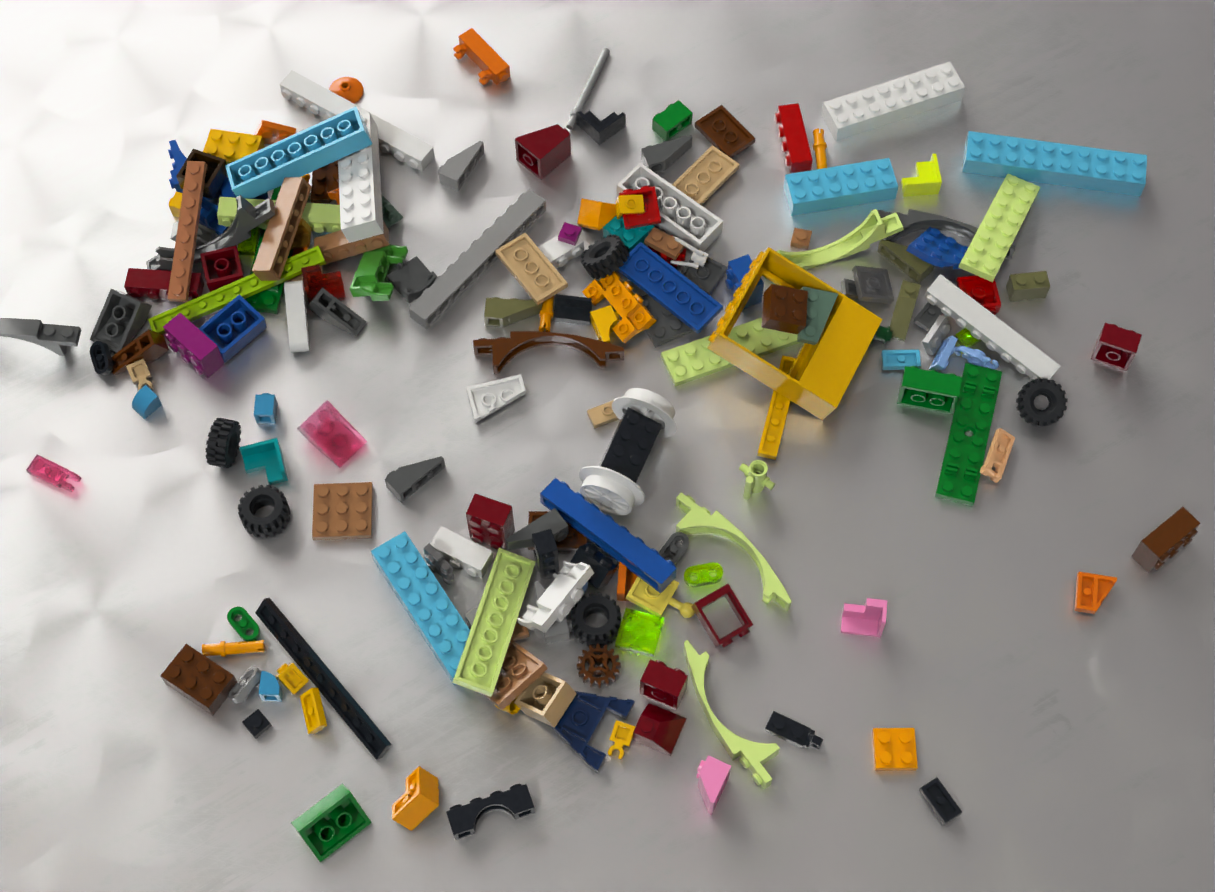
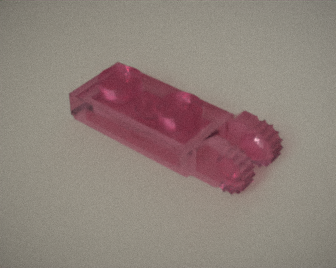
M39 455L35 456L26 469L29 474L70 492H73L75 487L67 483L66 479L70 478L76 482H80L82 479L78 474Z

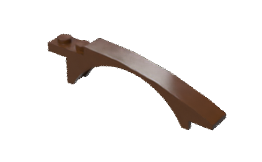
M510 331L511 338L499 337L497 339L480 338L473 340L475 356H493L494 374H500L506 364L518 354L544 345H560L576 349L589 356L600 368H606V361L624 360L623 347L578 335L544 331Z

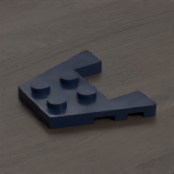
M575 691L577 693L555 728L552 727V729L598 773L606 758V754L589 746L590 740L607 710L627 719L635 701Z

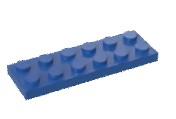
M642 242L629 252L628 260L623 262L624 265L618 268L621 274L697 334L723 310V305Z

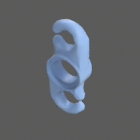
M957 346L954 351L957 356H960L961 352L964 353L962 357L967 359L970 364L994 370L999 367L998 361L993 360V364H991V358L986 357V354L981 350Z

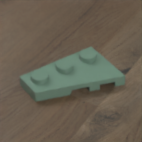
M803 286L800 290L808 291L806 327L798 333L797 342L816 345L838 293Z

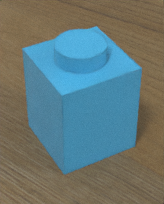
M269 393L255 395L254 417L257 424H276L278 403L275 395Z

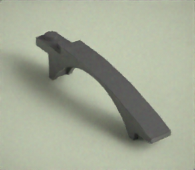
M241 195L236 197L237 211L232 224L216 239L195 247L193 264L202 261L201 253L235 246L250 238L253 228H256L275 215L274 202L268 198L254 207ZM157 247L155 252L158 254L146 261L147 269L171 271L175 248Z
M909 209L907 215L897 212L904 230L886 237L885 240L895 242L907 234L927 230L931 227L956 234L971 242L978 228L944 216ZM877 210L880 218L893 214L892 212ZM1011 245L1005 259H1012L1015 246Z
M0 318V336L16 338L40 345L59 356H65L67 346H78L82 331L78 326L43 324L38 319Z

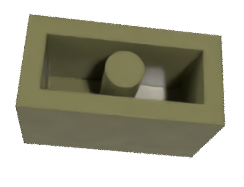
M1047 271L1010 274L1006 285L1010 302L1046 298L1050 289Z

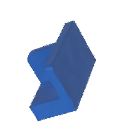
M202 198L199 224L215 231L218 235L223 234L229 227L219 225L217 218L218 206Z

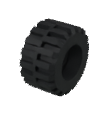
M258 485L259 488H250L251 491H246L244 493L245 497L240 498L238 514L249 534L253 533L254 537L257 538L261 535L262 539H266L269 535L272 538L275 537V533H278V535L282 533V528L286 529V522H290V508L286 497L282 491L279 492L278 488L274 487L272 489L271 485H266V487ZM263 506L274 507L273 512L266 517L254 516L256 511Z
M597 592V595L589 593V597L582 596L581 602L578 601L575 607L572 608L571 625L575 638H579L581 644L586 642L587 647L595 645L596 648L597 644L608 646V641L613 643L615 637L619 635V630H621L619 605L616 606V601L614 599L610 600V596L607 594L603 597L602 593ZM593 613L602 614L608 619L607 623L601 627H591L584 620Z

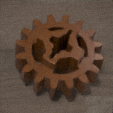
M597 644L594 649L589 645L588 652L582 650L583 657L578 656V662L580 663L577 664V669L580 670L578 676H584V684L590 681V687L597 684L598 689H600L601 684L604 683L608 687L609 680L612 682L616 681L615 676L620 674L618 669L621 668V663L617 662L619 655H614V649L608 651L607 645L600 648V645ZM610 661H611V663H612V669H611V670H610V667L607 666ZM586 662H588V665L590 666L588 668V671H586L585 669Z

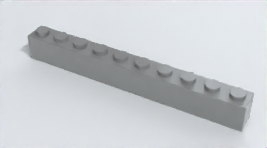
M530 189L525 194L522 193L513 205H510L506 212L499 216L494 224L487 228L478 240L473 241L466 252L460 254L454 264H450L447 270L441 276H438L429 288H426L417 300L410 304V318L425 329H428L498 259L495 250L522 235L546 211V200Z

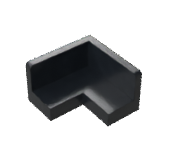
M578 110L576 112V124L598 145H601L626 127V114L622 112L617 115L613 112L600 121L590 110L585 114Z

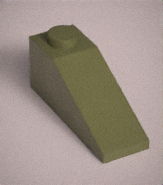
M882 239L879 242L877 252L918 284L933 271L934 265L906 251L908 246Z
M905 280L902 282L890 323L893 339L905 342L921 287L920 284Z

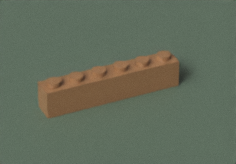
M285 177L274 206L275 215L269 219L252 268V272L261 281H280L312 188L303 177Z

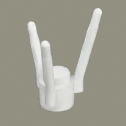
M672 236L675 238V241L693 251L691 260L694 262L671 260V264L689 266L698 269L699 266L704 267L709 255L708 253L696 249L678 237Z

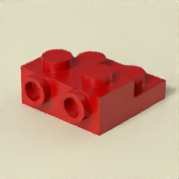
M643 186L638 190L626 189L619 193V196L643 195L644 213L623 214L625 230L661 223L655 186Z
M979 276L957 278L958 288L992 314L996 315L999 313L1001 301L995 279L991 282Z

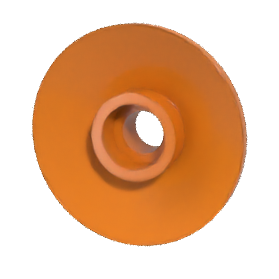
M341 77L335 80L329 88L330 91L354 104L362 98L364 92L361 82L353 77Z

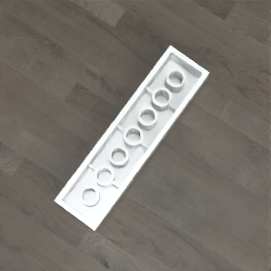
M949 61L823 102L821 115L835 141H839L961 101L965 86Z
M370 113L363 114L362 117L367 126L372 145L338 160L341 231L349 243L384 234L378 126Z

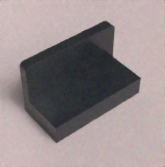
M555 295L553 321L590 326L591 298Z

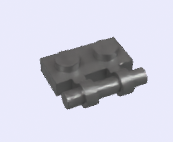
M428 543L423 548L424 558L432 573L436 572L442 576L443 581L447 585H451L454 581L452 566L439 551Z

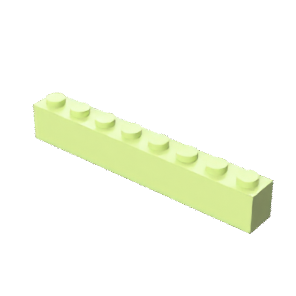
M219 197L218 223L219 225L229 227L236 215L237 201L236 198ZM245 198L254 207L265 201ZM306 203L301 218L310 225L311 231L333 233L341 230L340 205ZM269 219L261 223L257 227L261 229H266L269 223Z

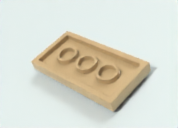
M712 145L672 185L702 206L739 169L740 164Z
M526 233L495 250L496 256L537 306L568 287L566 280Z

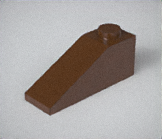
M148 329L112 356L114 363L113 375L128 371L126 366L141 359H144L147 364L169 351L164 335Z

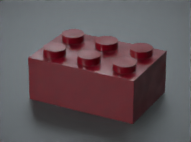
M474 494L466 512L470 538L479 544H489L496 550L499 548L507 550L506 539L513 535L515 531L512 506Z

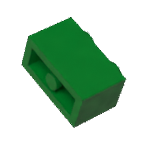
M678 100L674 104H670L663 112L657 113L654 116L652 130L664 141H669L692 124L693 113Z

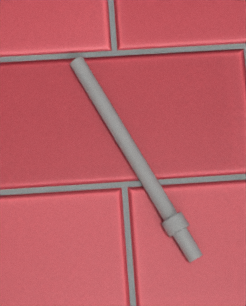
M608 48L603 49L576 107L570 113V119L566 126L570 130L573 129L576 123V112L578 110L582 111L610 53Z

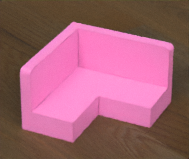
M867 598L865 606L844 603L841 633L881 638L886 624L887 600Z

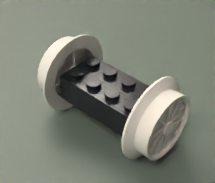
M631 388L626 391L624 396L614 399L612 410L620 419V422L599 466H585L579 472V477L583 482L580 493L590 504H595L600 510L615 515H627L631 512L633 506H639L644 502V492L636 484L656 438L670 437L675 434L677 429L673 419L675 409L672 404L661 395L642 388Z

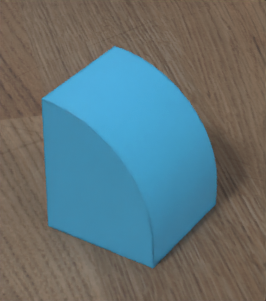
M147 385L137 392L132 401V408L143 419H146L162 406L159 397Z
M261 671L258 695L262 701L282 702L283 699L282 689L277 679L266 671Z

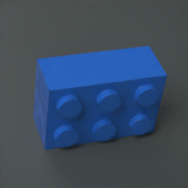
M239 294L198 329L218 346L223 361L226 363L263 332L267 326L265 318Z

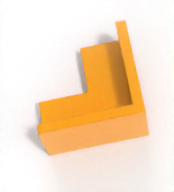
M418 766L406 778V792L392 805V819L410 831L414 830L439 806L438 778Z

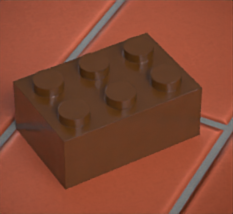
M1184 507L1180 508L1146 536L1131 557L1148 573L1153 569L1159 570L1165 564L1164 561L1168 558L1172 559L1181 547L1185 548L1192 542V538L1198 533L1196 529L1200 522Z
M185 644L160 675L166 685L212 716L228 698L231 689L238 682L233 674L188 644Z

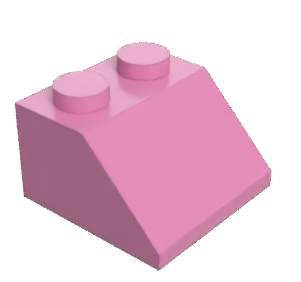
M708 755L706 761L702 760L700 762L696 778L699 779L698 788L706 809L712 815L729 779L731 765Z

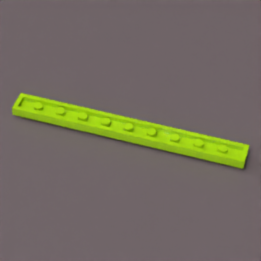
M319 245L288 258L280 281H261L253 273L149 318L148 321L152 331L163 335L166 333L163 326L179 313L183 314L190 322H193L224 308L239 294L246 299L326 264Z

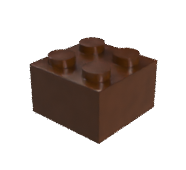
M771 284L763 295L762 328L792 334L800 333L806 327L808 291Z

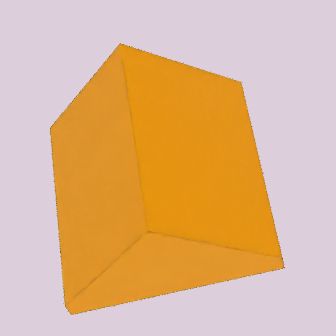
M582 198L577 222L578 226L599 231L616 216V204Z

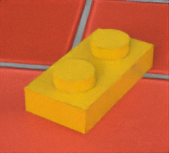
M310 688L300 696L308 734H316L325 728L327 723L319 689Z

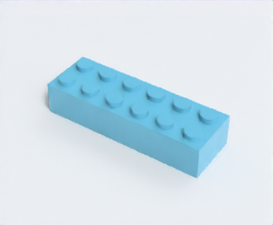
M885 158L786 174L783 188L791 216L893 200L896 199L898 184L890 159Z

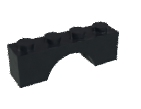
M516 784L511 786L510 790L504 792L495 791L490 794V797L484 799L478 797L472 799L469 804L452 806L446 813L454 839L458 840L475 834L479 819L489 811H505L515 820L534 814L535 808L527 784Z

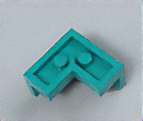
M277 438L239 448L247 474L266 470L269 485L288 481L281 447Z

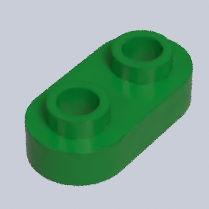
M234 607L229 610L227 620L244 641H256L260 636V628L248 612L242 607ZM237 617H242L240 621H235ZM249 631H254L252 635H247Z

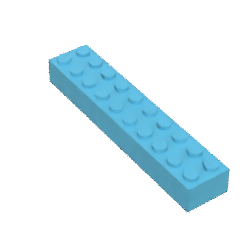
M969 131L965 142L962 172L1001 178L1011 174L1030 182L1140 197L1146 185L1147 155Z

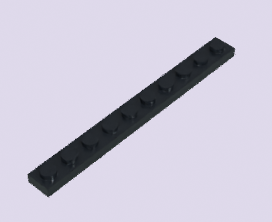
M270 598L264 599L255 614L319 689L376 760L382 758L392 744Z

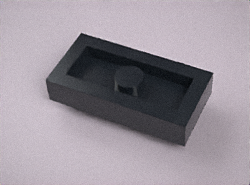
M937 777L919 789L944 825L961 815V809Z

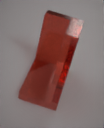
M320 264L301 268L309 303L322 287L338 300L346 298L341 271L322 274Z

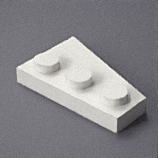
M521 374L466 387L475 423L526 394Z

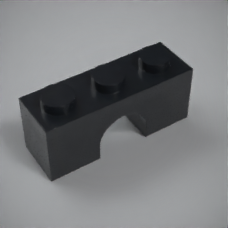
M548 529L533 533L534 559L540 578H552L554 573L558 574L559 572L558 548L552 530Z

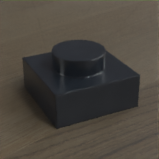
M259 709L242 721L243 725L255 739L272 726Z

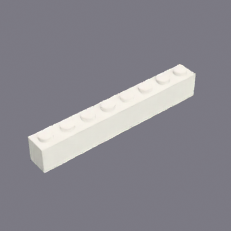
M940 274L927 289L924 296L931 305L938 306L944 315L955 319L957 325L968 329L974 338L985 342L988 349L998 352L1004 361L1011 362L1016 366L1015 368L1018 372L1028 375L1031 381L1042 378L1050 380L1059 369L1060 365L943 275Z

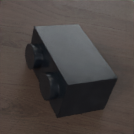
M590 543L579 546L570 563L574 564L583 562L591 566L594 574L588 582L597 589L606 586L618 568L611 558L602 554L595 545Z

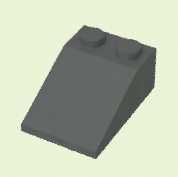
M111 289L89 340L104 342L110 350L117 353L132 341L144 325L152 305L124 292Z

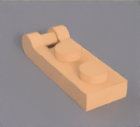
M1002 428L995 431L985 463L980 469L982 475L989 476L990 480L998 483L1002 478L1015 440L1014 436Z

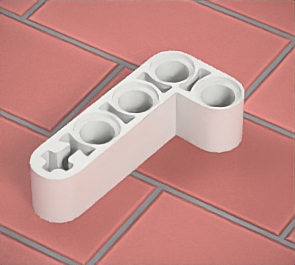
M303 280L284 282L290 352L310 351L306 284Z

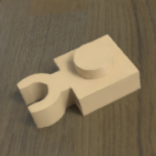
M144 359L126 366L134 385L139 383L138 390L145 385L154 390L153 384L147 380L152 376Z

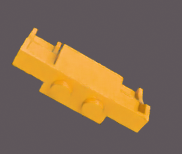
M613 271L612 275H606L605 278H601L599 281L594 279L582 292L587 298L592 299L594 306L604 298L609 301L622 317V320L612 330L622 342L626 343L636 334L649 329L657 320L643 305L642 302L644 300L637 293L634 294L632 291L634 289L628 281L624 282L620 275Z

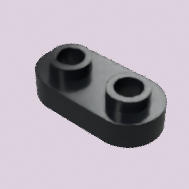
M95 341L90 347V356L95 372L107 376L114 367L109 347L104 342Z

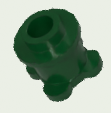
M879 325L871 343L874 340L881 341L883 344H886L887 341L890 342L893 331H890V326L883 327Z

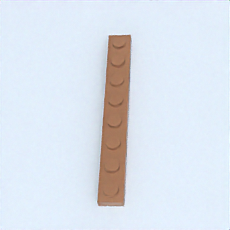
M187 161L167 298L169 301L188 302L207 164L203 161Z

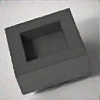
M844 278L841 281L842 294L852 300L859 301L855 281Z

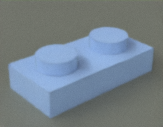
M951 335L942 342L929 370L943 371L948 366V358L956 350L955 344L958 340L956 337Z

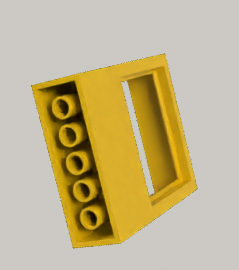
M768 247L765 252L761 251L750 264L749 272L744 275L741 280V286L733 294L734 299L732 302H729L725 309V315L718 321L716 331H713L708 339L710 344L707 349L823 420L838 407L883 319ZM761 276L780 286L801 289L804 286L838 293L818 343L816 345L803 344L788 374L728 337Z

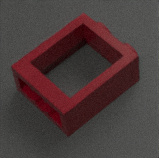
M729 584L717 589L691 606L716 648L720 645L724 648L733 643L732 638L737 635L740 638L750 632L749 628L753 626ZM725 596L742 626L719 639L702 609Z

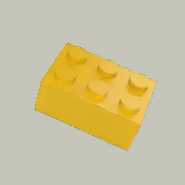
M210 129L203 152L225 159L226 163L230 164L265 148L262 136Z

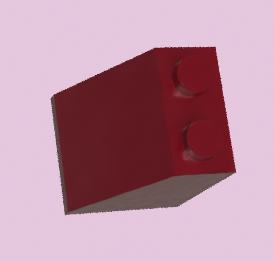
M556 124L515 138L516 160L542 180L571 156L569 131Z

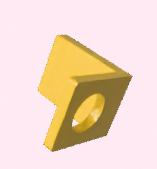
M643 195L618 196L615 202L617 219H620L622 214L644 213Z

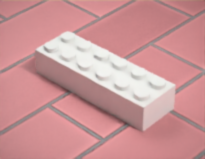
M639 163L617 184V198L619 193L626 189L638 190L643 186H655L661 223L655 225L670 236L678 237L698 250L705 251L722 234L723 220L642 163Z

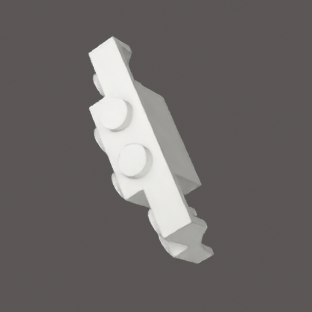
M564 561V566L558 574H553L555 580L536 602L539 608L528 604L527 612L522 618H517L518 623L533 631L536 628L545 633L555 621L561 623L584 594L582 587L594 574L591 566L583 562L574 564Z

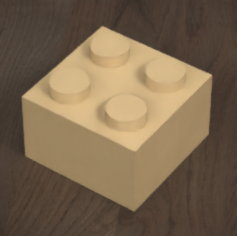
M544 672L525 691L519 694L514 703L526 715L555 728L577 693L566 681Z

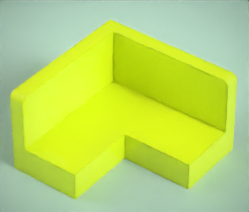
M933 153L930 161L916 162L917 177L901 178L903 197L939 194L942 180L937 155Z

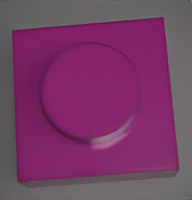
M564 222L558 235V241L575 246L582 228Z

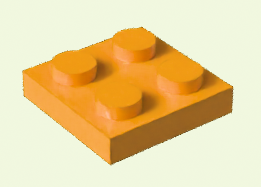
M873 728L875 771L917 770L914 728Z

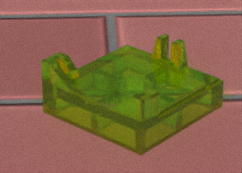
M625 608L615 647L629 651L630 655L636 653V656L642 654L654 658L665 618Z

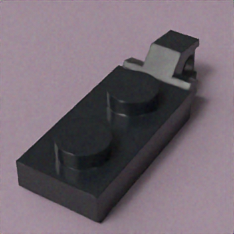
M773 711L764 730L800 748L808 749L811 746L819 750L823 739L816 736L815 731L775 711Z

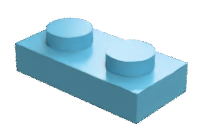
M882 350L881 352L883 370H904L905 366L921 368L919 350Z

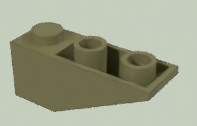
M486 298L485 326L506 327L540 314L542 303L537 306L532 299Z

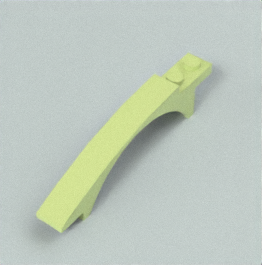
M877 209L870 212L868 217L856 229L833 243L802 252H786L781 250L776 252L804 270L871 248L870 244L904 229L896 212L880 218Z
M681 492L676 497V506L685 512L686 515L676 525V532H682L686 535L713 534L739 545L750 555L760 572L763 583L762 601L767 605L773 600L788 611L792 601L784 586L765 558L746 536L717 510L710 515V512L705 507H700L691 496H686Z
M686 640L684 642V654L697 698L712 730L732 761L740 756V763L745 769L748 768L751 771L754 782L758 786L761 785L763 789H766L771 785L772 778L762 765L779 754V746L776 743H757L741 738L720 723L707 702L704 690V675L710 656L706 651L699 655L690 642Z

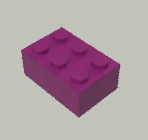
M179 313L163 326L166 332L165 337L170 342L169 347L175 353L179 352L187 364L191 363L199 375L203 374L209 378L225 365L218 346L183 314Z

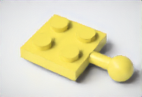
M637 577L625 598L661 618L668 604L680 610V614L684 618H691L695 614L691 607L692 603H682L672 597L679 585V582L675 580L662 593H659L641 578Z

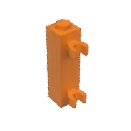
M473 28L458 36L459 45L453 48L456 52L454 56L458 60L465 54L471 58L482 70L478 74L480 77L479 82L482 85L487 84L490 79L498 85L510 77V66Z

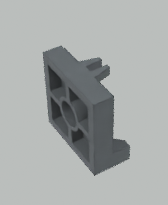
M417 256L408 262L402 260L403 265L399 262L397 269L387 275L388 281L393 284L408 304L418 299L423 291L429 288L437 278V275L433 271L430 272Z

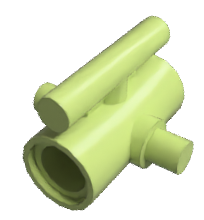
M755 460L750 466L742 463L739 467V470L744 472L746 476L744 499H750L752 492L759 493L764 490V487L770 490L774 488L775 483L770 481V478L767 476L768 466L764 461Z

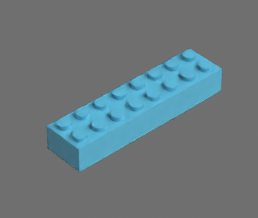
M355 106L227 164L225 167L231 189L236 197L241 195L243 198L253 199L281 186L285 177H301L372 145V141L365 121Z
M404 531L371 550V554L377 567L449 679L453 682L470 629Z

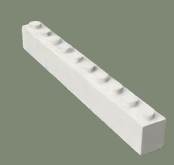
M293 70L279 84L283 97L293 100L299 106L309 109L313 114L324 117L325 120L355 106L361 115L370 113ZM370 113L378 126L379 148L384 153L393 155L397 160L406 162L413 169L423 172L435 157L433 146Z

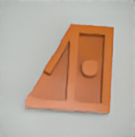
M261 120L254 135L262 136L264 144H274L296 134V128Z
M1078 572L1074 611L1095 614L1116 583L1117 577Z

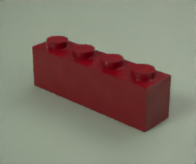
M128 268L124 288L128 295L135 298L167 299L171 271ZM192 272L188 301L202 296L204 280L201 273Z

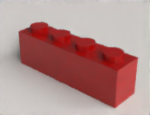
M799 103L778 106L777 113H775V123L779 124L778 136L783 141L781 142L782 152L786 154L785 165L786 167L789 166L790 173L811 171L813 159Z

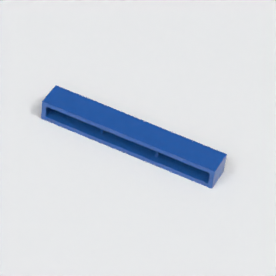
M555 478L540 493L541 504L549 510L555 508L565 522L618 562L620 561L630 571L659 593H662L676 578L677 568L673 562L665 560L657 550L650 549L641 538L634 537L626 527L618 525L610 515H605L595 504L587 502L579 492L575 493L564 481H559Z

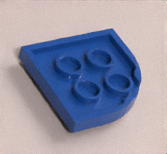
M929 227L909 244L906 251L934 266L941 268L944 266H954L953 269H960L958 267L968 247L957 243L954 238L945 236L938 229Z

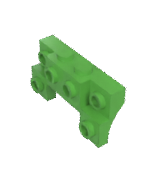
M389 244L385 247L364 252L349 288L352 296H370L372 301L390 300L394 286L392 283H384V279L390 264L403 263L402 260H405L408 253L407 247Z

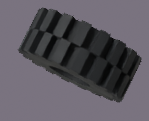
M607 235L606 238L602 237L601 240H596L595 244L588 246L589 249L584 251L580 261L593 279L605 278L606 275H612L613 271H618V268L624 265L623 262L628 260L629 251L619 236Z
M1048 378L1035 379L1025 384L1018 392L1019 396L1016 399V403H1018L1016 408L1017 411H1020V417L1024 418L1025 422L1040 427L1052 425L1059 421L1058 419L1063 417V412L1067 409L1066 402H1068L1067 398H1065L1066 392L1065 390L1062 391L1060 384H1056V381L1048 380ZM1038 395L1046 396L1049 401L1048 407L1044 410H1039L1034 405V400Z
M216 418L214 420L206 442L207 448L205 452L207 453L206 459L209 465L223 468L232 467L240 447L239 442H241V426L239 422L224 418Z

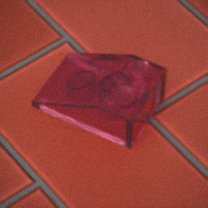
M328 400L297 428L312 445L339 468L367 442Z

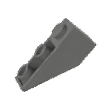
M692 135L681 136L678 139L642 148L641 160L643 165L654 173L665 171L692 147Z

